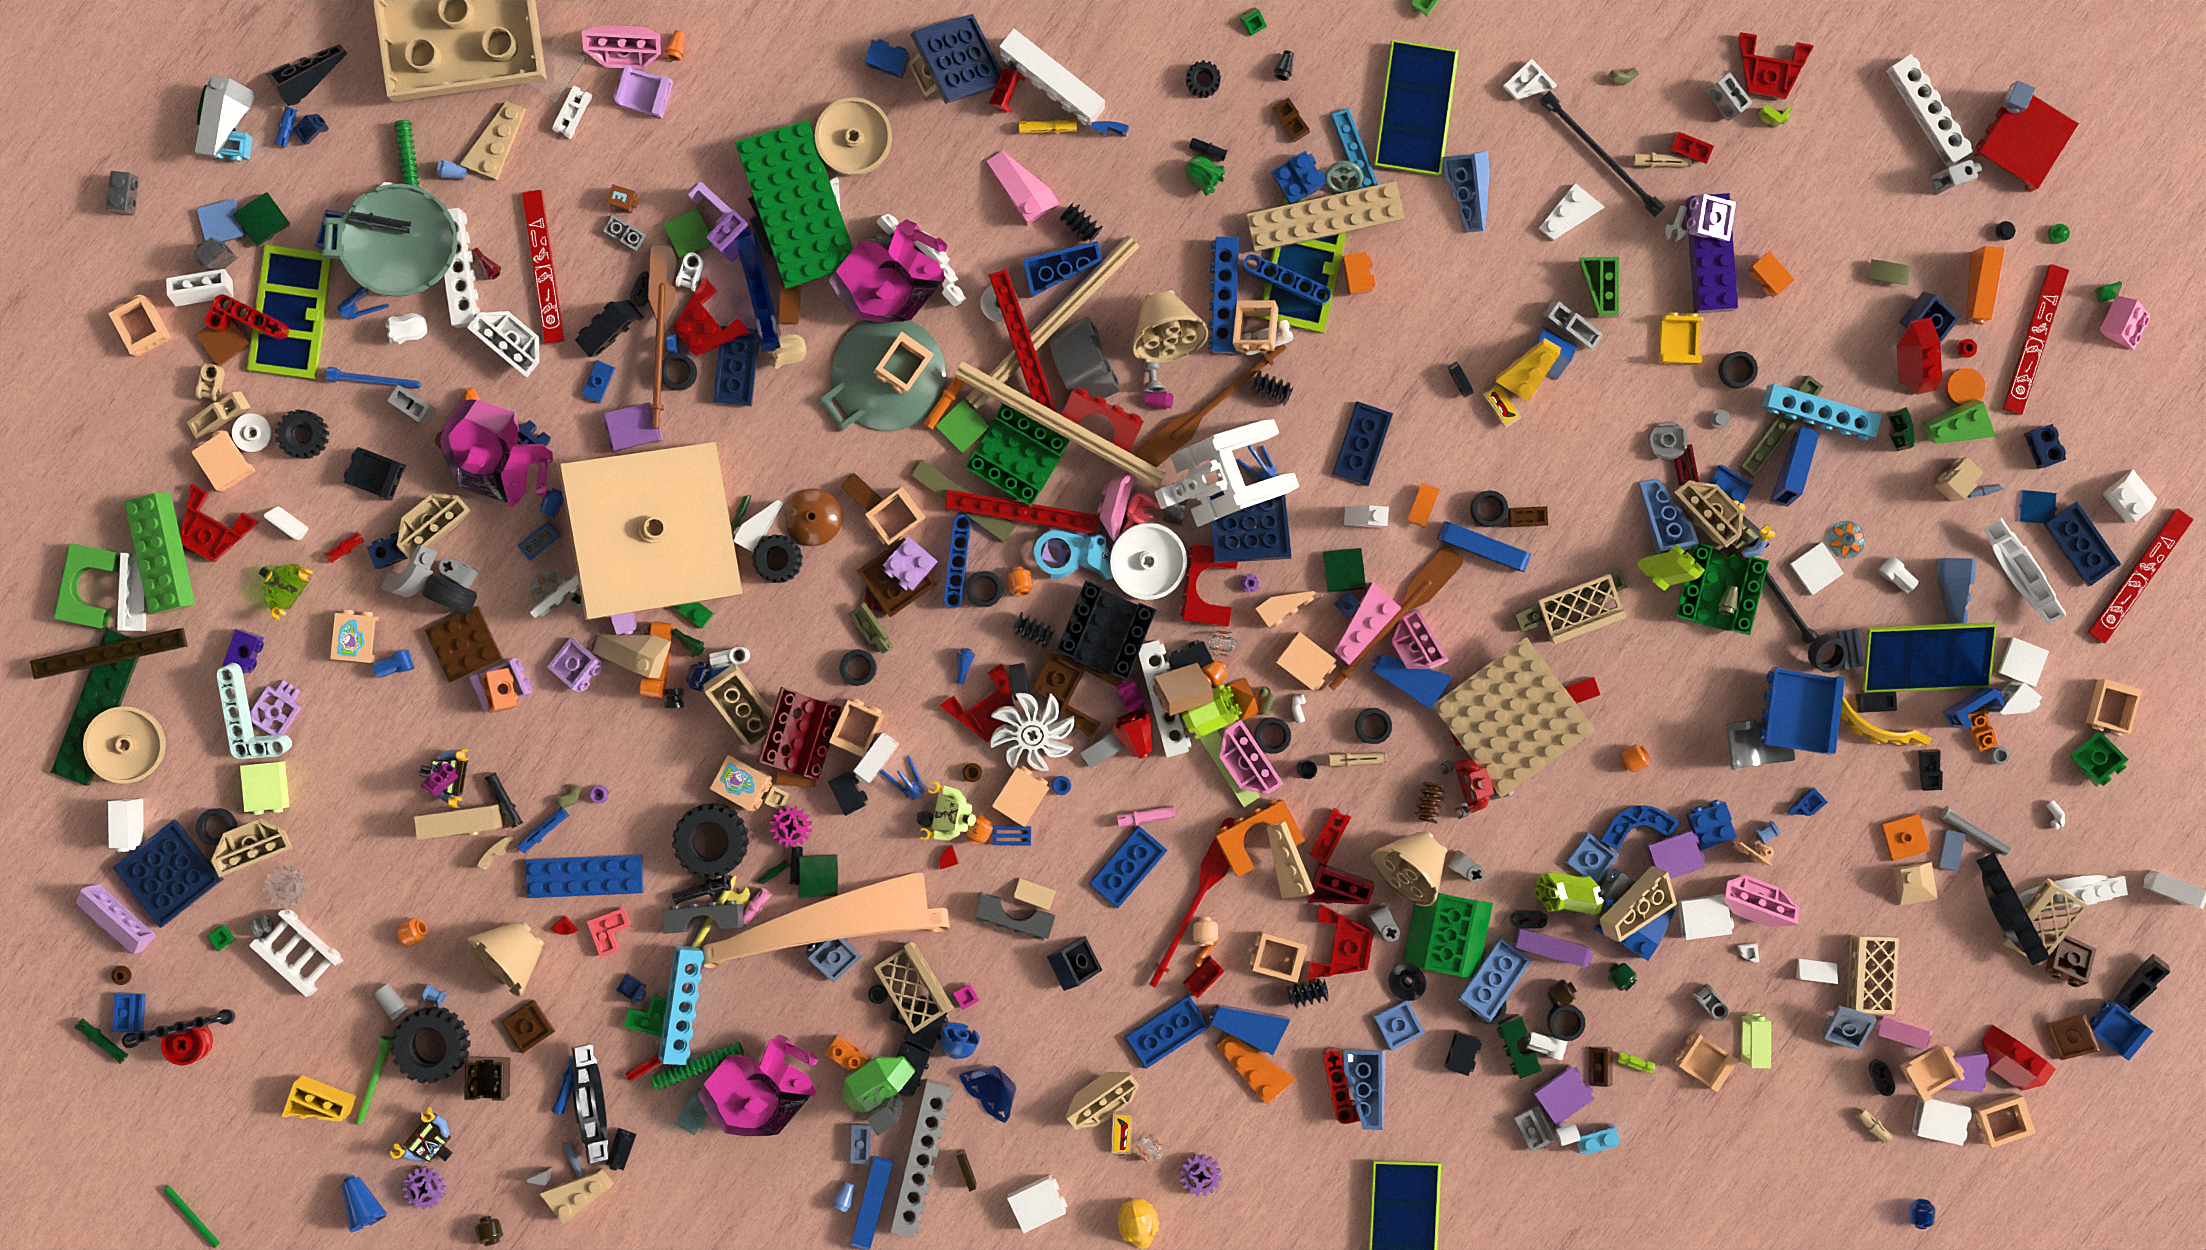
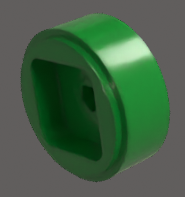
M2056 224L2048 232L2049 239L2056 244L2065 242L2070 236L2069 228L2064 224Z

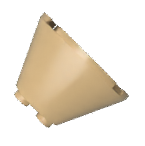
M1168 290L1157 294L1149 293L1145 296V300L1140 308L1132 344L1133 352L1138 359H1145L1146 363L1159 362V364L1174 362L1189 356L1188 352L1194 348L1197 350L1201 348L1207 340L1208 329L1206 324L1175 295L1174 291Z
M1417 832L1376 849L1371 856V862L1374 861L1376 865L1374 870L1378 877L1395 894L1406 901L1408 898L1417 901L1415 904L1418 906H1431L1437 899L1447 849L1433 839V835L1430 832Z
M514 922L469 937L466 943L468 947L472 945L475 949L472 953L479 963L502 986L506 984L511 988L509 990L510 993L520 997L525 991L542 951L541 947L544 945L542 940L530 933L531 929L525 922Z

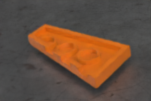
M1228 1034L1216 1044L1219 1050L1266 1104L1295 1080V1077L1231 1034Z

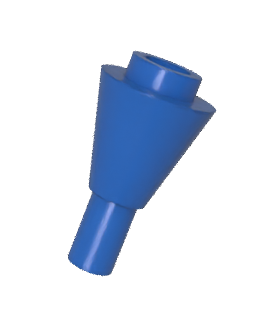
M961 648V650L957 651L959 671L957 683L964 684L966 672H968L975 657L971 649Z

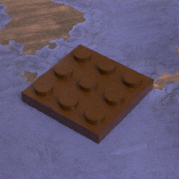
M902 538L857 570L890 618L937 585L928 573L913 591L910 588L906 591L898 584L901 580L896 576L891 578L884 572L885 567L883 564L906 540L905 538Z
M479 606L472 608L469 614H458L425 630L448 682H453L503 658Z

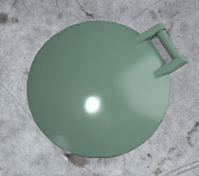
M388 184L376 187L375 190L358 197L342 218H324L325 238L321 257L341 259L347 272L358 284L377 294L402 297L422 292L433 286L445 275L455 257L457 231L451 214L437 197L413 185ZM351 210L365 214L370 212L373 215L411 221V227L402 226L409 228L410 233L407 234L373 226L367 228V225L349 223L350 218H359L350 216ZM333 227H338L336 250H332Z
M866 320L850 330L839 343L831 366L833 389L818 401L821 405L825 406L837 422L841 432L856 421L864 426L881 431L902 430L911 427L930 414L942 395L946 380L943 354L930 333L913 321L876 322ZM901 332L933 353L932 358L907 394L903 392L899 394L892 388L893 385L887 381L886 383L880 381L876 377L877 374L874 373ZM899 344L883 369L907 385L923 360ZM834 397L849 416L847 420L842 418L830 400Z

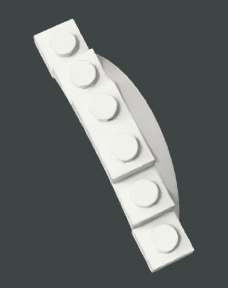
M887 214L877 220L879 226L889 236L895 233L898 225L895 217ZM918 240L915 241L914 245L926 256L937 261L943 269L946 278L942 282L944 290L941 293L954 307L961 304L966 297L963 295V291L954 285L958 278L949 266L948 262L950 259L947 257L946 252H939Z
M2000 518L1984 527V531L1990 538L1991 546L2004 571L2022 596L2037 613L2042 615L2046 623L2050 624L2066 616V612L2056 599L2055 592L2046 581L2045 574L2026 546H2023L2015 533L2010 531L2004 520Z
M2101 875L2078 876L2053 881L2057 886L2088 905L2128 895L2125 876L2122 875L2110 878ZM2040 886L2017 894L2023 906H2025ZM2057 892L2053 896V903L2064 901V896ZM2076 903L2070 904L2068 907L2075 908L2080 907V905ZM2065 905L2054 907V910L2066 909ZM2051 908L2043 909L2041 912L2051 911Z

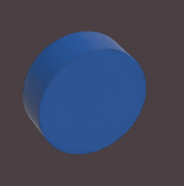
M676 334L668 335L666 338V346L670 354L678 353L679 350Z
M1058 776L1052 782V789L1058 795H1065L1071 789V782L1065 776Z

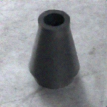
M1283 51L1279 62L1274 68V77L1278 80L1288 81L1289 77L1292 76L1293 52Z

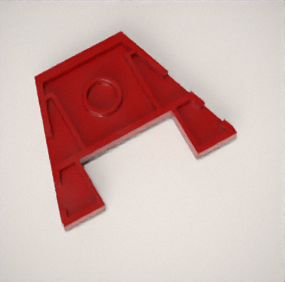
M1740 32L1738 40L1747 94L1785 100L1814 45L1796 42L1792 61L1754 55L1757 35Z
M706 277L702 279L673 326L676 333L697 357L718 348L721 344L732 342L737 337L750 333V330L739 318L723 330L703 304L717 292L716 288Z
M191 484L189 489L190 497L186 504V517L183 520L180 535L181 542L186 548L211 562H216L252 530L259 521L242 512L233 529L200 511L209 492Z
M1002 663L988 672L998 690L969 710L965 711L955 695L940 704L941 708L950 713L985 742L991 740L994 731L1004 724L1012 725L991 717L992 713L1001 707H1015Z
M1319 904L1317 922L1336 925L1330 964L1310 961L1307 978L1315 979L1368 970L1374 932Z

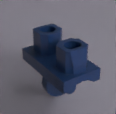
M529 420L523 425L518 424V436L520 438L517 439V443L519 445L544 444L547 447L550 443L551 437L545 432H542L538 437L533 435L537 430V426Z

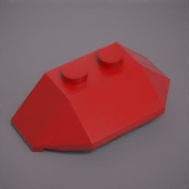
M1928 317L1911 321L1908 329L1896 345L1899 382L1917 395L1936 391L1942 380L1940 339L1932 319Z
M1994 1025L1989 1028L1981 1040L1985 1054L1988 1055L1989 1069L2021 1091L2045 1085L2056 1070L2047 1060Z

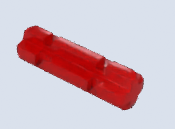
M659 1055L652 1056L650 1060L647 1059L634 1069L632 1068L626 1072L627 1079L633 1081L638 1076L640 1077L653 1069V1066L656 1067L662 1062L658 1059Z

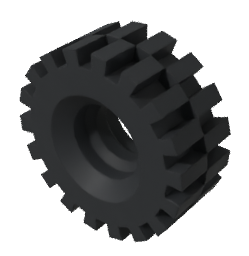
M300 409L295 412H287L288 416L283 415L281 417L283 421H278L277 423L280 426L279 430L275 429V433L279 437L275 438L277 442H280V445H278L280 449H284L286 454L300 459H310L314 455L318 456L321 454L320 450H325L324 444L329 442V439H326L329 431H326L328 426L326 423H323L324 419L317 416L318 414ZM301 427H306L310 431V437L305 442H300L296 437V432Z

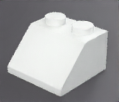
M2133 469L2102 493L2125 523L2137 522L2152 509L2157 500Z
M2009 682L2001 692L2004 696L2003 701L2005 705L2003 707L1990 706L1986 711L1988 714L1998 715L2031 712L2040 705L2039 701L2042 696L2025 682Z

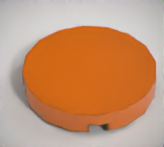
M1962 368L1953 372L1948 377L1945 385L1949 400L1959 406L1973 399L1980 401L1986 389L1982 375L1970 368Z

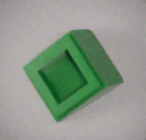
M1256 7L1239 16L1250 36L1267 27L1260 10Z
M2119 281L2097 288L2095 292L2099 303L2115 299V296L2119 295L2122 282Z

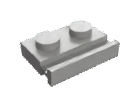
M1538 1104L1513 1117L1531 1152L1557 1140Z

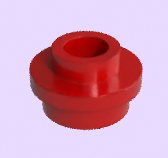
M1964 339L1959 342L1957 351L1960 356L1970 358L1976 354L1977 344L1972 339ZM1966 345L1970 346V351L1965 349Z

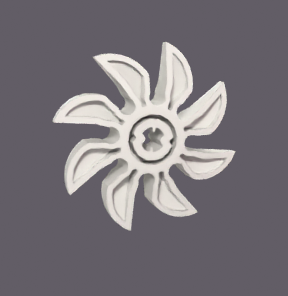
M1016 693L1026 715H1021L1019 710L1013 706L1001 707L994 711L991 717L1012 725L1004 724L994 731L991 737V748L1004 742L1012 741L1008 744L1006 759L1011 768L1016 769L1022 750L1028 749L1027 762L1029 765L1040 771H1049L1039 752V748H1043L1049 757L1055 758L1070 753L1073 750L1072 746L1053 739H1063L1071 732L1074 726V716L1057 723H1052L1057 719L1059 712L1058 702L1052 694H1049L1043 713L1037 715L1038 703L1036 699L1026 693Z

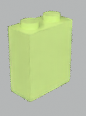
M285 761L240 766L244 812L251 811L252 815L264 814V810L271 809V813L283 812V808L289 807Z

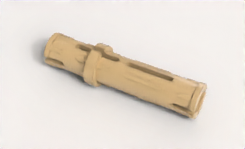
M1655 152L1650 154L1634 153L1632 164L1633 166H1649L1650 168H1655V166L1691 167L1692 158L1685 155H1659Z
M1346 752L1345 754L1328 755L1329 767L1346 766L1347 768L1351 767V765L1387 764V753L1350 754V752ZM1360 758H1375L1372 760H1360ZM1340 759H1355L1352 761H1340Z

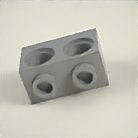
M1728 73L1705 90L1727 121L1742 113L1752 104L1750 98L1731 73Z
M397 385L387 400L417 422L425 425L436 410V408L400 385Z

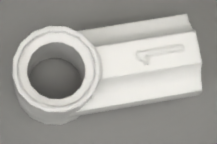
M1890 556L1878 570L1880 575L1895 583L1906 594L1914 590L1919 582L1904 568V564L1894 556Z
M735 647L709 654L713 670L729 667L734 663L736 665L745 664L750 659V652L744 647ZM739 650L744 654L741 661L736 658V653Z
M1530 1032L1526 1047L1545 1053L1549 1057L1562 1060L1568 1041L1560 1040L1554 1036L1548 1037Z
M1563 1121L1554 1127L1555 1135L1558 1137L1561 1146L1580 1141L1579 1132L1575 1124L1570 1125Z

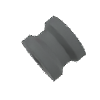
M268 914L261 915V918L250 920L251 930L256 937L262 936L264 932L270 933L274 929Z

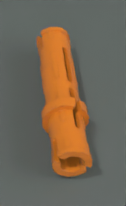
M955 377L948 388L943 390V395L923 422L932 430L934 429L951 402L956 400L957 397L955 396L965 384L964 381Z

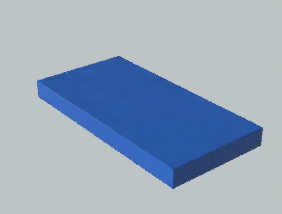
M1137 826L1089 884L1116 908H1119L1168 850L1143 828Z
M1188 994L1125 1035V1038L1145 1069H1147L1210 1026Z

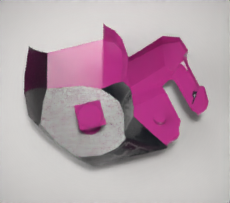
M906 219L897 225L889 250L875 242L860 241L836 270L829 282L844 306L858 319L876 322L912 320L946 278L939 263L914 249V242L918 240L939 252H945L947 244L941 238L935 239L922 232L916 223Z
M473 399L464 400L449 418L440 438L444 458L459 488L507 502L508 507H515L526 493L529 465L534 463L538 465L537 496L546 497L548 491L546 486L547 468L553 462V451L544 444L516 445L519 425L515 412Z
M779 1034L769 1040L760 1064L743 1055L729 1054L703 1084L698 1096L713 1122L726 1134L739 1136L777 1135L809 1097H814L816 1093L808 1075L784 1062L785 1054H790L810 1066L816 1065L819 1058L812 1052L808 1054L793 1046L789 1038Z

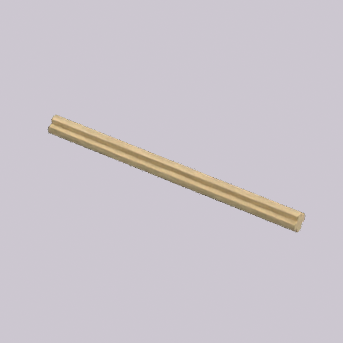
M1127 236L1030 333L1035 351L1139 248V245L1130 236ZM1015 350L989 376L1004 384L1020 367ZM975 388L966 399L978 410L991 396Z
M962 362L955 373V377L1156 488L1161 484L1166 474L1165 472L971 365Z

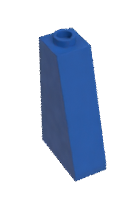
M1801 427L1794 433L1771 495V501L1788 507L1803 494L1820 433L1814 432L1813 429L1808 427Z
M1387 655L1377 656L1371 664L1373 666L1371 671L1428 709L1433 707L1452 678L1450 675L1431 669H1407L1402 660Z
M1218 1004L1217 1008L1213 1007L1209 1015L1211 1025L1271 1055L1274 1054L1290 1022L1286 1016Z

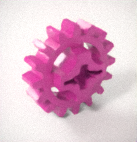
M787 805L786 811L780 808V815L777 813L773 815L776 820H771L770 824L775 825V827L771 828L770 831L776 832L773 838L780 839L778 844L784 841L786 842V847L790 843H792L793 847H796L797 842L801 845L804 843L803 838L808 840L809 835L807 832H812V829L808 826L812 824V821H807L810 815H804L803 808L798 811L796 805L793 809ZM790 814L788 819L780 820L783 816ZM797 816L802 819L804 825L798 821ZM793 819V826H795L796 828H794L789 834V826L786 825H789ZM779 829H783L786 835L783 836ZM802 833L799 837L793 838L794 834Z

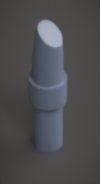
M1999 484L1983 486L1974 489L1968 495V498L1989 495L2004 488Z
M563 1143L569 1164L572 1166L576 1177L584 1175L572 1146L569 1143Z

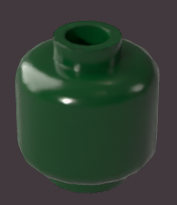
M1615 963L1608 970L1611 973L1608 976L1609 982L1619 991L1625 990L1627 992L1637 982L1635 979L1637 977L1636 972L1627 963H1621L1620 965Z

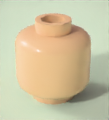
M1209 917L1199 918V921L1193 924V940L1199 946L1214 945L1213 942L1218 940L1217 923L1211 921Z

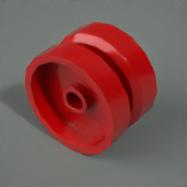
M207 1026L205 1028H192L185 1033H172L162 1038V1053L166 1060L174 1065H190L207 1056L213 1044L212 1032Z

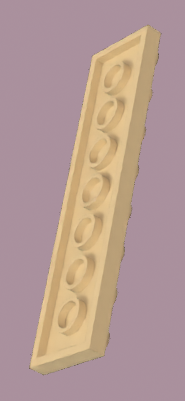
M1397 181L1246 214L1254 253L1405 219Z

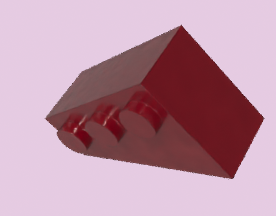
M1319 862L1311 883L1314 892L1307 895L1306 898L1307 903L1369 905L1375 885L1372 880Z

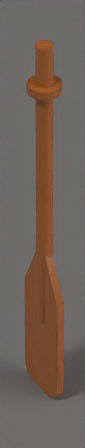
M658 244L650 249L647 298L656 320L653 404H649V410H652V429H659L660 411L664 410V405H661L664 321L675 302L677 252L675 248Z
M1282 344L1268 354L1262 353L1263 358L1209 403L1197 412L1175 417L1137 448L1135 456L1157 468L1170 455L1174 454L1192 439L1202 418L1268 363L1272 366L1274 364L1273 359L1282 353L1286 346Z
M1448 546L1439 550L1408 584L1401 609L1350 665L1338 669L1340 674L1329 684L1330 689L1334 691L1345 678L1349 680L1352 678L1350 673L1407 611L1428 603L1463 564V559L1457 552Z

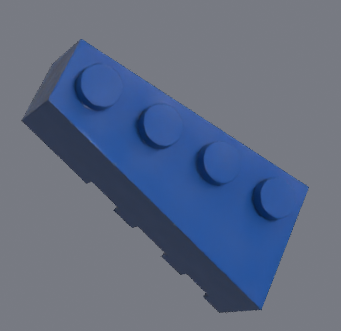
M1098 241L1023 259L1031 296L1034 297L1102 261Z

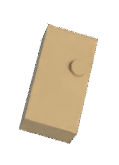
M734 663L703 685L704 692L748 749L752 750L764 741L772 710L736 663Z
M500 804L415 816L417 840L467 833V836L477 835L479 831L503 827Z

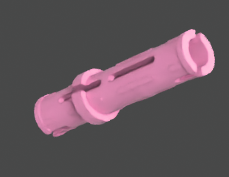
M1174 806L1141 812L1136 810L1133 811L1134 813L1117 815V822L1120 828L1136 824V826H1139L1140 823L1175 818Z

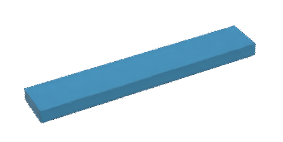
M1349 107L1331 114L1330 117L1347 161L1355 163L1362 170L1363 182L1358 189L1378 185ZM1357 174L1354 175L1355 182H1357Z

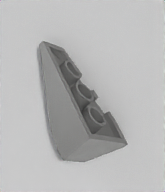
M210 75L204 95L195 147L196 154L212 157L218 154L227 142L229 134L234 128L236 129L239 126L240 119L250 111L255 96L254 91L230 78Z

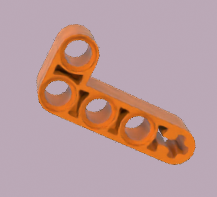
M653 621L650 635H656L672 642L673 624ZM671 644L660 678L645 676L641 681L640 696L663 698L665 696L664 689H666Z

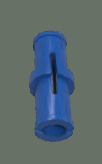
M285 106L281 123H278L279 131L275 144L287 147L298 110Z

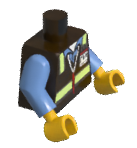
M1733 500L1742 511L1745 510L1744 504ZM1743 515L1741 536L1728 547H1723L1718 552L1725 560L1733 554L1740 560L1758 556L1764 548L1769 546L1768 539H1773L1775 533L1771 531V527L1766 525L1759 529Z
M451 749L444 752L437 759L432 760L431 766L422 765L419 771L420 777L428 778L440 766L449 763L456 769L455 773L458 775V778L438 796L452 808L459 809L457 800L462 801V797L456 796L463 795L469 758L465 757V752H468V749Z
M427 1107V1115L421 1112L423 1122L403 1144V1149H401L399 1144L393 1145L394 1149L398 1151H389L391 1157L430 1162L437 1155L446 1162L453 1154L445 1146L451 1139L447 1121L438 1114L433 1113L431 1107Z

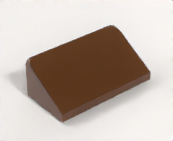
M855 473L841 485L868 512L882 500Z
M1589 1047L1590 1086H1612V1047Z

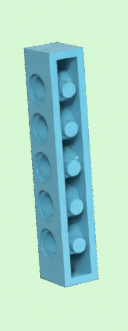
M1777 384L1767 385L1761 408L1767 409V412L1770 414L1778 415L1782 413L1785 414V418L1791 420L1799 418L1808 425L1816 423L1825 430L1837 429L1840 434L1847 436L1854 434L1857 435V439L1864 441L1876 438L1882 415ZM1784 398L1788 401L1787 407H1784L1782 404ZM1802 403H1803V404L1805 405V407H1806V410H1805L1804 413H1803V412L1801 411V409H1800V406H1801ZM1819 409H1822L1824 412L1822 418L1818 414ZM1837 414L1842 418L1840 423L1836 419ZM1856 419L1859 421L1858 428L1854 425Z
M675 945L658 1057L663 1064L686 1065V1060L690 1057L689 1040H692L693 1029L691 1027L692 1021L696 1018L694 1007L695 1002L699 998L697 988L702 978L700 968L704 963V953L698 947ZM692 964L691 969L685 971L686 965ZM689 983L688 988L682 990L683 984ZM682 1002H686L685 1007L679 1009V1005ZM683 1020L682 1026L676 1028V1024ZM680 1039L679 1045L673 1047L674 1042Z

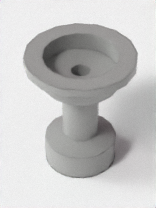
M1159 362L1145 363L1144 369L1149 371V382L1145 384L1143 392L1153 393L1165 390V386L1160 381H1157L1156 371L1160 369Z

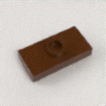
M1548 507L1509 508V527L1548 526Z

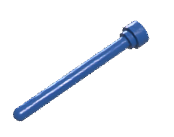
M328 367L326 371L327 382L336 383L340 380L391 386L400 385L408 388L421 387V383L415 380L341 372L337 367Z

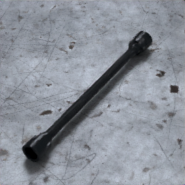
M1550 90L1538 101L1549 112L1552 110L1554 113H1558V116L1564 122H1567L1566 124L1575 133L1577 132V135L1583 141H1586L1585 143L1601 159L1603 158L1604 162L1620 178L1622 177L1623 181L1639 197L1643 198L1642 200L1646 204L1644 207L1654 217L1666 207L1655 196L1652 197L1643 191L1565 113L1559 104L1560 101Z

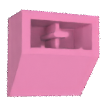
M2115 296L2100 331L2106 338L2134 350L2141 341L2144 328L2149 324L2150 315L2138 300Z

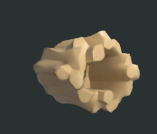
M771 334L766 341L769 343L766 346L767 351L774 358L769 359L770 363L776 369L785 364L798 363L807 354L805 341L797 334L781 337Z

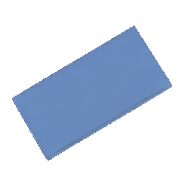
M1500 937L1458 1000L1483 1019L1491 1022L1532 960Z

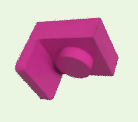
M1133 678L1115 686L1129 713L1145 705Z

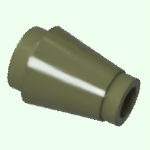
M1727 586L1717 605L1719 607L1718 612L1725 615H1733L1737 611V587Z

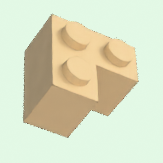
M1968 457L1955 459L1950 464L1951 468L1949 471L1943 472L1937 478L1938 482L1934 485L1950 502L1965 499L1978 486L1975 481L1984 473Z

